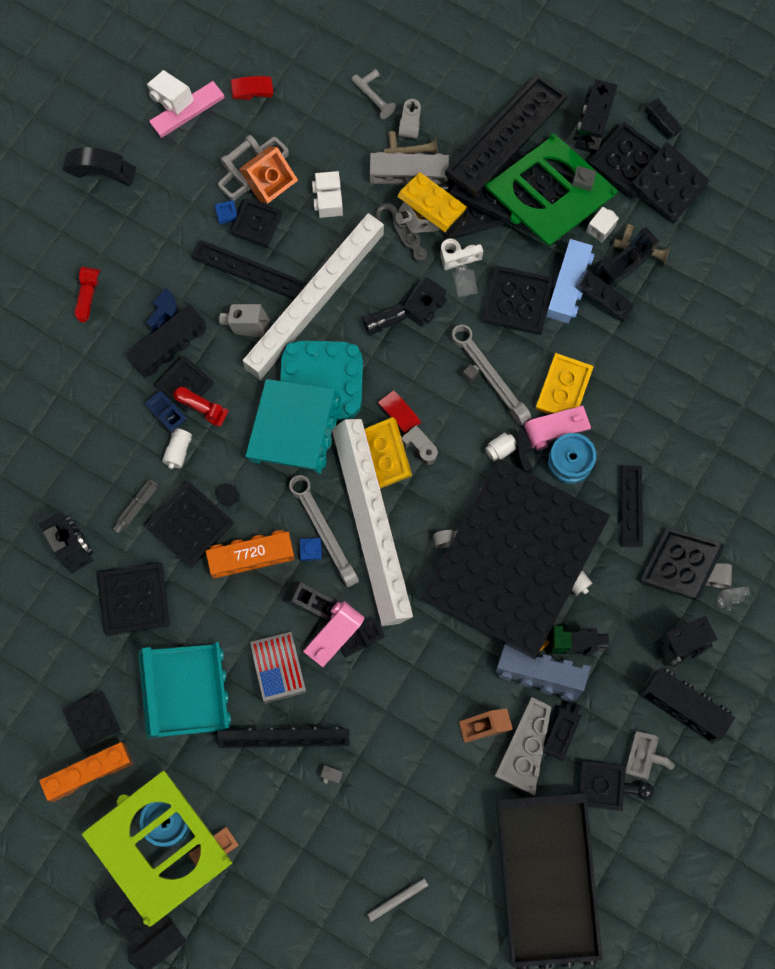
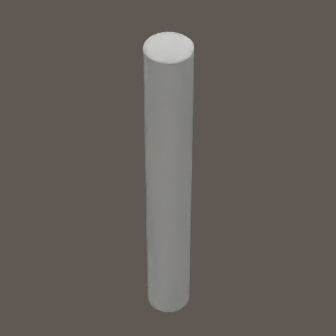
M423 878L367 914L371 922L429 885Z

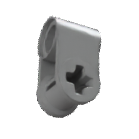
M409 99L404 103L398 136L418 139L421 111L419 101Z
M717 563L706 586L730 588L732 583V565Z

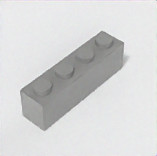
M384 152L371 153L370 184L407 185L419 172L437 185L448 182L445 170L449 167V155L440 153L434 155H424L423 153L404 154L402 152L395 154Z

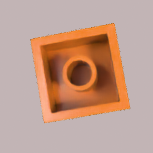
M278 147L266 148L239 168L255 196L262 203H269L298 181Z

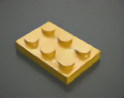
M421 172L397 196L444 232L450 228L467 208Z
M555 353L535 409L547 414H554L580 407L594 366Z
M392 417L365 428L379 488H384L411 477V469L396 419Z

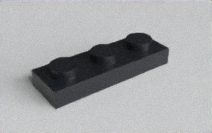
M589 270L582 274L575 287L621 322L627 319L634 306L632 302Z

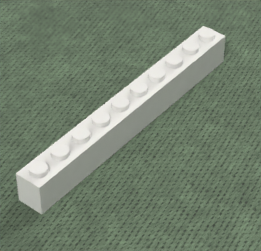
M369 213L363 218L243 359L245 370L259 380L265 376L281 357L286 346L297 338L384 235V224Z
M345 419L335 426L332 432L382 626L400 624L412 618L413 614L362 419Z

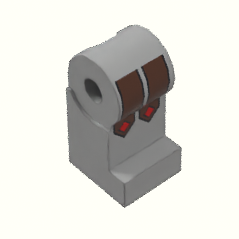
M417 425L401 438L404 448L406 449L411 446L419 455L421 463L431 465L436 461L438 454L436 446Z

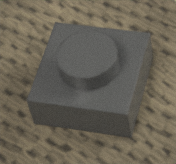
M577 166L572 186L591 191L597 171Z

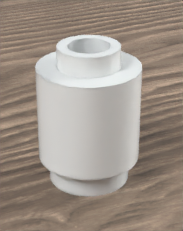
M503 433L488 443L485 451L494 462L498 459H503L516 450L515 445L517 443L511 434Z

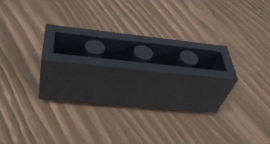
M189 304L126 355L131 364L144 378L152 376L162 364L170 362L178 351L185 350L193 339L201 337L207 329L206 323Z

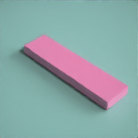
M214 81L192 94L194 101L178 115L171 110H166L149 121L160 138L224 99V94Z

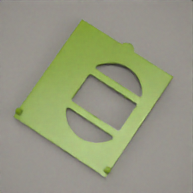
M165 770L130 797L126 794L119 796L117 800L118 806L82 833L87 843L144 919L143 923L149 927L232 864L229 856ZM153 802H164L171 805L170 809L133 837L130 836L132 819L140 808ZM178 812L195 835V838L158 867L152 868L136 846V843L174 813ZM197 844L201 845L200 859L192 872L177 879H168L160 876L162 871Z

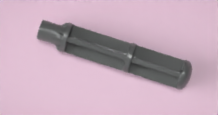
M149 479L137 496L134 497L133 501L117 519V524L112 529L115 533L119 535L123 528L128 527L129 523L159 487L156 481Z

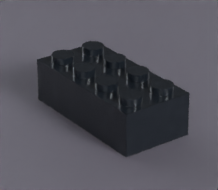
M659 668L650 676L639 694L641 697L711 744L723 739L735 719L728 708L722 705L717 706L712 702L713 699L704 693L699 694L693 690V685L684 680L681 682L667 668Z

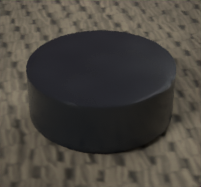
M225 484L219 488L217 496L221 504L232 506L238 501L239 493L235 486Z

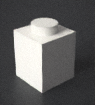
M602 207L589 223L586 232L603 243L616 227L619 217L612 210Z

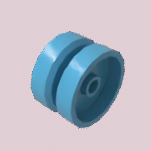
M568 433L559 437L554 442L548 456V468L551 475L564 484L582 482L589 476L596 462V450L593 443L579 433Z
M164 802L147 804L141 812L139 822L141 830L170 809L171 805ZM176 812L168 818L170 819V824H167V827L161 823L148 833L145 838L154 845L172 847L183 842L191 830L179 813Z

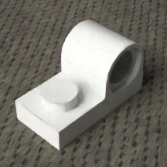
M447 239L441 245L440 257L444 270L482 260L483 249L481 244L477 246L469 245L461 250L458 241ZM451 249L454 253H447L446 250Z

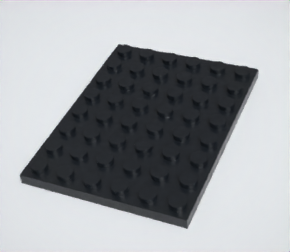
M498 459L424 590L421 600L536 660L610 514Z

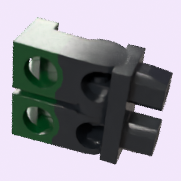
M554 626L548 635V641L550 642L548 654H582L585 652V656H591L596 651H604L605 648L609 647V634H598L597 628H591L589 631L585 629L580 630L578 633L563 632V626Z

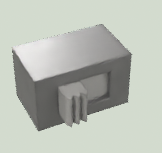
M470 365L463 372L462 378L471 385L478 378L479 368L476 365Z
M324 765L320 778L324 779L323 783L325 784L328 781L339 784L343 772Z

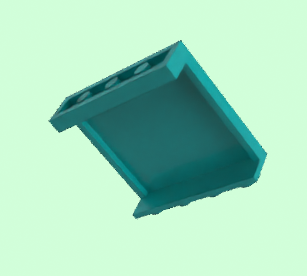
M266 379L245 457L252 463L260 464V461L310 469L321 474L322 468L326 466V452L331 446V432L336 426L337 409L339 410L341 407V396L334 389Z
M215 642L213 645L151 650V647L142 648L138 652L147 739L218 732L229 728L231 716L226 708V703H228V692L224 690L226 673L225 669H222L223 649L219 647V642Z

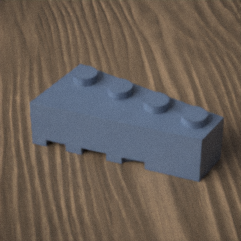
M505 644L495 673L499 674V677L504 680L511 681L513 679L519 681V684L529 688L534 686L540 688V691L545 694L552 695L554 693L560 695L563 700L572 702L573 700L577 701L584 692L591 666L583 665V668L573 666L572 661L555 662L551 656L545 654L538 655L536 660Z

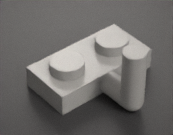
M636 731L625 773L627 775L648 780L652 763L663 765L668 770L674 769L675 764L667 757L655 754L659 740L657 736Z

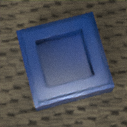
M234 200L214 204L219 225L236 221L238 215Z

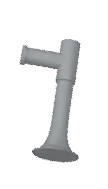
M374 69L364 78L357 74L354 75L352 82L379 107L381 111L380 118H388L395 110V103H385L368 85L369 82L380 76L379 72Z

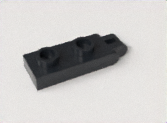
M568 701L566 708L561 707L543 750V753L561 761L566 756L582 716L578 714L580 705H576L574 712L570 710L573 703Z

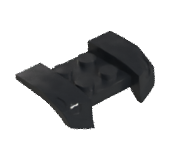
M117 882L111 885L95 902V909L100 923L103 924L111 917L136 952L128 960L136 969L154 968L187 942L167 914L151 927L143 923L144 919Z

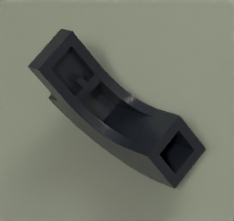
M82 147L73 149L66 154L63 171L78 178L87 174H100L130 186L133 183L136 166L124 161L123 156L99 148Z
M647 227L641 229L628 247L612 260L602 264L595 275L610 287L616 286L637 270L652 255L653 249L659 243V240Z

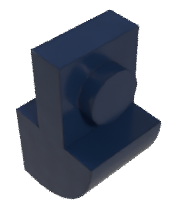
M166 288L154 300L155 312L146 321L147 327L152 333L178 313L175 298Z
M159 391L145 403L147 408L170 433L187 421L186 416L162 391Z

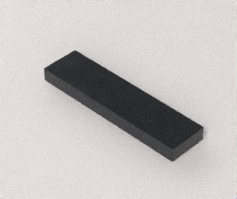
M621 465V547L642 548V466Z

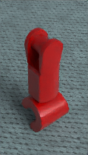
M83 266L80 268L79 280L81 287L75 309V316L80 322H86L89 319L95 292L94 287H97L99 284L97 279L101 269Z
M179 387L173 393L174 399L201 414L206 412L205 419L212 425L221 427L229 410L221 408L222 406L209 402L185 387Z

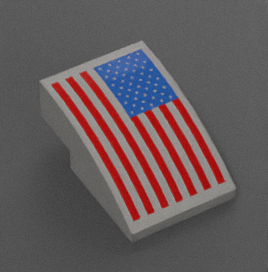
M292 631L250 642L264 703L307 693Z

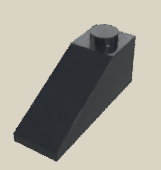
M290 582L282 599L283 602L326 622L331 620L333 614L331 609L338 602L301 582Z

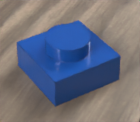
M321 538L300 539L301 561L322 560Z

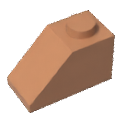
M507 708L492 710L459 721L464 743L513 730Z

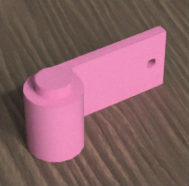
M583 406L535 418L524 424L532 448H536L537 451L546 449L553 439H557L562 435L591 429Z
M345 601L342 603L337 602L331 609V613H333L331 620L303 650L305 654L322 667L353 635L364 620V616Z

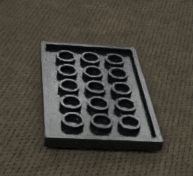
M518 151L493 179L527 154ZM538 163L520 175L550 204H554L569 192ZM551 165L568 182L573 183L575 175ZM513 181V191L523 204L536 209H545L516 181ZM457 183L454 184L450 195L455 199L537 236L522 221L519 224H513L510 221L512 212L486 188L475 197Z

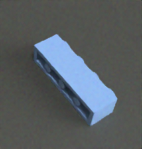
M570 239L546 317L568 324L571 317H576L579 306H575L576 300H581L583 293L575 287L582 274L586 271L587 264H592L594 254L591 251L593 245Z

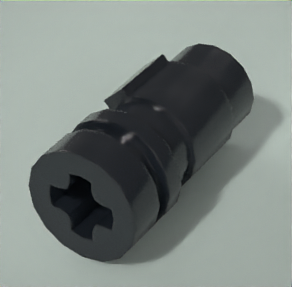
M659 98L651 102L644 110L647 116L652 121H655L670 139L674 138L682 130L678 121L667 111V107L663 105Z
M397 305L380 311V313H372L371 316L362 317V322L367 334L371 336L376 334L377 331L381 332L385 327H390L405 320L406 315L403 307Z

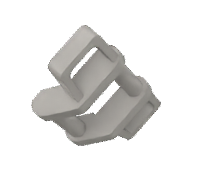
M248 135L245 141L230 154L220 158L228 174L219 181L218 186L230 200L235 201L251 189L243 175L235 168L232 162L249 147L257 156L273 145H277L283 151L281 153L283 157L286 158L289 155V150L277 137H273L259 146L256 140L251 135ZM232 178L242 186L234 193H230L224 187Z

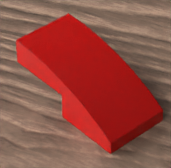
M269 76L242 77L230 81L233 99L251 100L253 96L272 97L274 94L272 79Z
M394 390L378 402L379 407L390 418L396 419L398 428L404 434L408 433L416 425L421 424L417 415Z

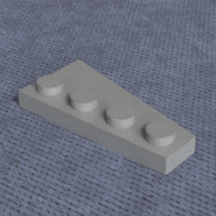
M531 697L495 777L535 796L551 706Z

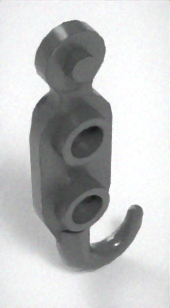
M390 203L379 206L376 211L377 219L381 220L380 214L383 210H389L393 215L394 228L405 247L414 251L413 256L416 261L422 262L426 260L427 251L420 247V235L412 233L406 223H397L396 213L399 212L398 208Z

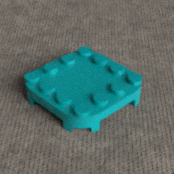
M297 341L286 346L281 360L282 382L336 390L341 396V407L339 410L337 409L336 413L337 421L342 422L345 419H353L360 412L362 406L363 359L357 345L333 341Z

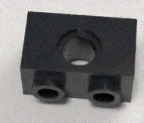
M426 277L403 306L406 317L420 327H423L425 323L429 324L435 316V310L442 308L447 300L445 298L446 289ZM423 301H428L431 304L429 306H424L421 303Z

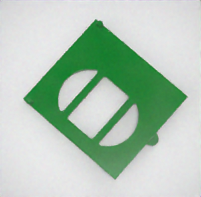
M554 133L550 135L548 140L501 173L485 187L512 212L510 221L513 224H519L522 221L548 247L619 192L598 172H596L591 191L572 186L544 159H554L566 164L574 175L577 166L591 170L594 169ZM536 163L569 191L554 204H550L520 176ZM513 181H516L545 209H536L523 204L513 191Z

